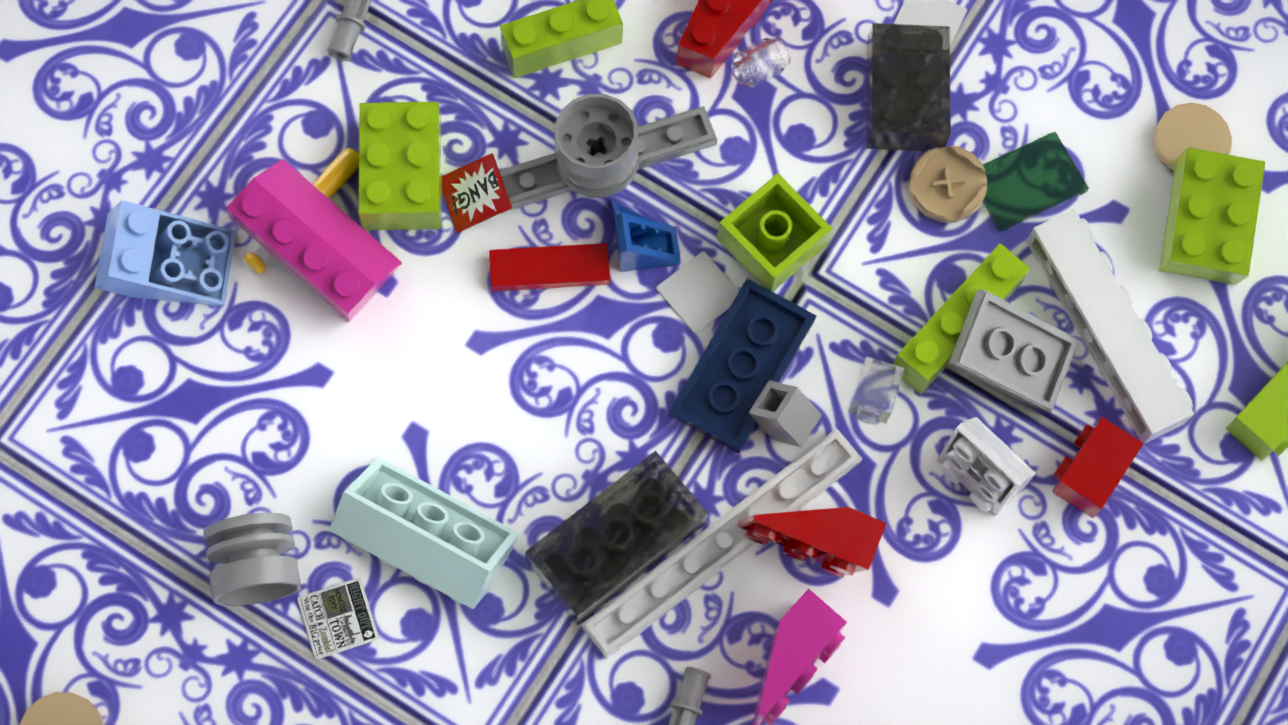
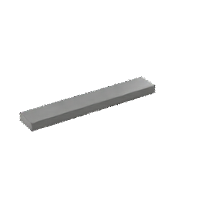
M705 106L638 126V170L717 145V137ZM556 153L499 170L512 205V209L507 211L573 191L562 180L557 168Z

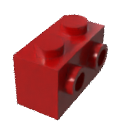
M1101 417L1094 427L1088 424L1084 426L1073 443L1079 447V450L1073 459L1065 456L1053 474V477L1059 481L1051 492L1091 518H1094L1102 510L1144 444L1104 417Z

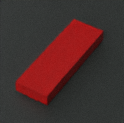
M608 243L489 250L491 292L610 285Z

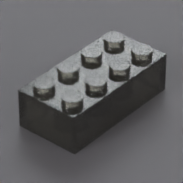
M655 450L526 550V563L578 626L706 524L708 513Z

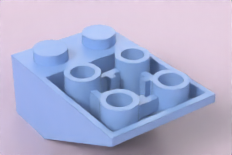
M121 200L107 215L94 288L133 298L224 306L236 230Z

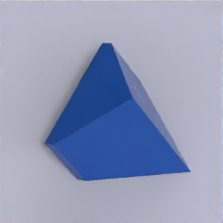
M611 199L620 272L670 267L681 264L675 226L653 221Z

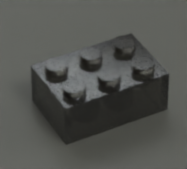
M872 23L867 40L866 149L928 151L937 147L938 149L945 148L951 134L950 26Z

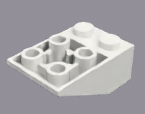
M977 417L962 422L956 427L937 459L941 464V471L949 480L954 483L960 482L971 492L970 498L976 506L985 512L990 510L995 516L1036 474Z

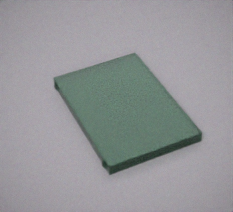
M1056 131L983 164L987 177V192L983 203L1000 232L1008 230L1010 227L1078 195H1083L1089 189Z

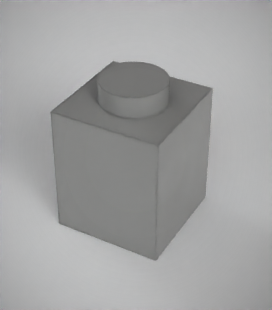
M770 380L749 411L752 418L774 441L801 448L822 416L798 387Z

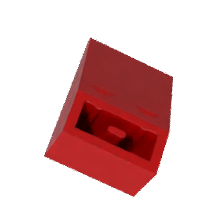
M839 507L757 514L739 520L737 527L746 530L745 537L749 540L766 546L769 542L784 546L782 553L804 562L807 558L814 559L822 563L821 570L843 578L844 574L853 576L856 572L869 570L887 523L853 508Z

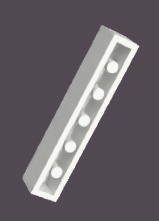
M1072 209L1034 227L1026 243L1140 441L1145 444L1184 425L1194 415L1192 400L1184 388H1179L1172 376V366L1168 358L1163 353L1159 354L1152 342L1150 327L1143 319H1139L1135 313L1129 291L1123 285L1118 284L1112 273L1113 267L1109 257L1097 248L1093 241V232L1089 223L1084 218H1080L1075 209Z

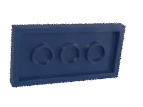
M747 278L671 407L669 416L740 454L757 424L749 414V411L769 380L781 382L813 326L817 315Z

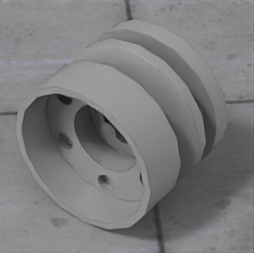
M587 94L573 99L561 110L555 122V148L557 151V168L563 182L574 192L586 197L606 198L620 193L633 181L638 170V123L632 110L620 99L607 94Z
M282 513L244 514L217 521L205 528L203 531L204 542L211 546L206 551L207 559L210 562L224 564L209 573L212 598L215 604L243 606L265 603L288 597L297 593L302 588L296 558L281 556V554L290 551L295 546L293 536L288 535L293 530L289 515Z

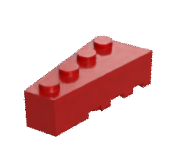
M698 0L678 43L676 65L712 78L741 43L744 35L761 19L762 13L773 0Z

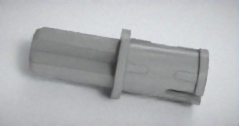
M371 0L346 1L342 14L336 16L338 25L327 49L330 56L341 61L351 60V54L359 33L363 32L366 28L364 19Z
M687 666L685 668V675L676 701H671L670 704L673 711L668 725H694L696 718L702 716L703 711L699 708L708 681L711 678L710 673L694 667Z

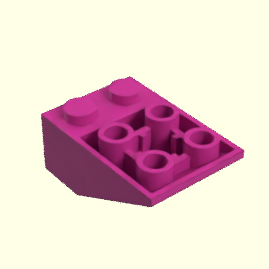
M809 588L781 618L773 634L752 725H761L764 721L768 725H772L790 702L786 697L787 694L792 690L798 695L817 672L818 668L814 666L819 659L825 664L846 638L841 634V631L847 621Z

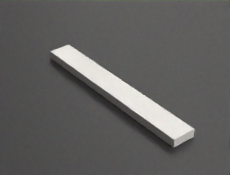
M836 428L581 624V628L606 659L610 658L756 544V542L745 537L746 530L737 527L739 520L757 514L799 511L860 464L862 457Z

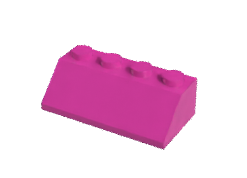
M284 159L254 177L226 207L229 218L348 322L354 318L402 265V262Z

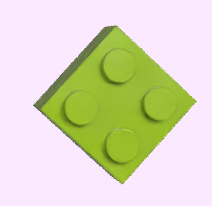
M777 173L720 221L717 240L763 287L774 292L828 245L833 228Z

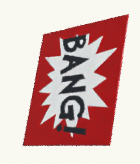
M493 153L441 176L442 192L456 233L512 209Z

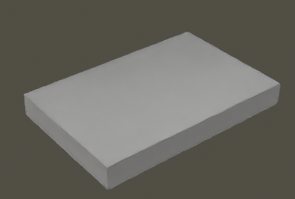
M977 290L948 364L1044 413H1052L1079 339L986 290Z

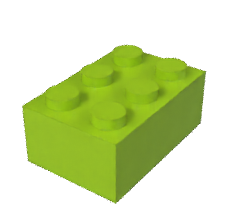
M439 102L359 103V216L362 228L365 231L442 229L441 115Z
M1187 147L1179 155L1175 163L1159 271L1237 285L1249 276L1266 161Z

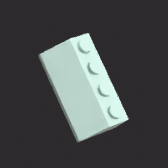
M380 457L343 492L329 531L342 537L347 543L366 550L377 556L382 562L399 568L413 576L417 581L430 585L450 596L455 602L464 604L472 609L476 607L492 586L520 536V533Z

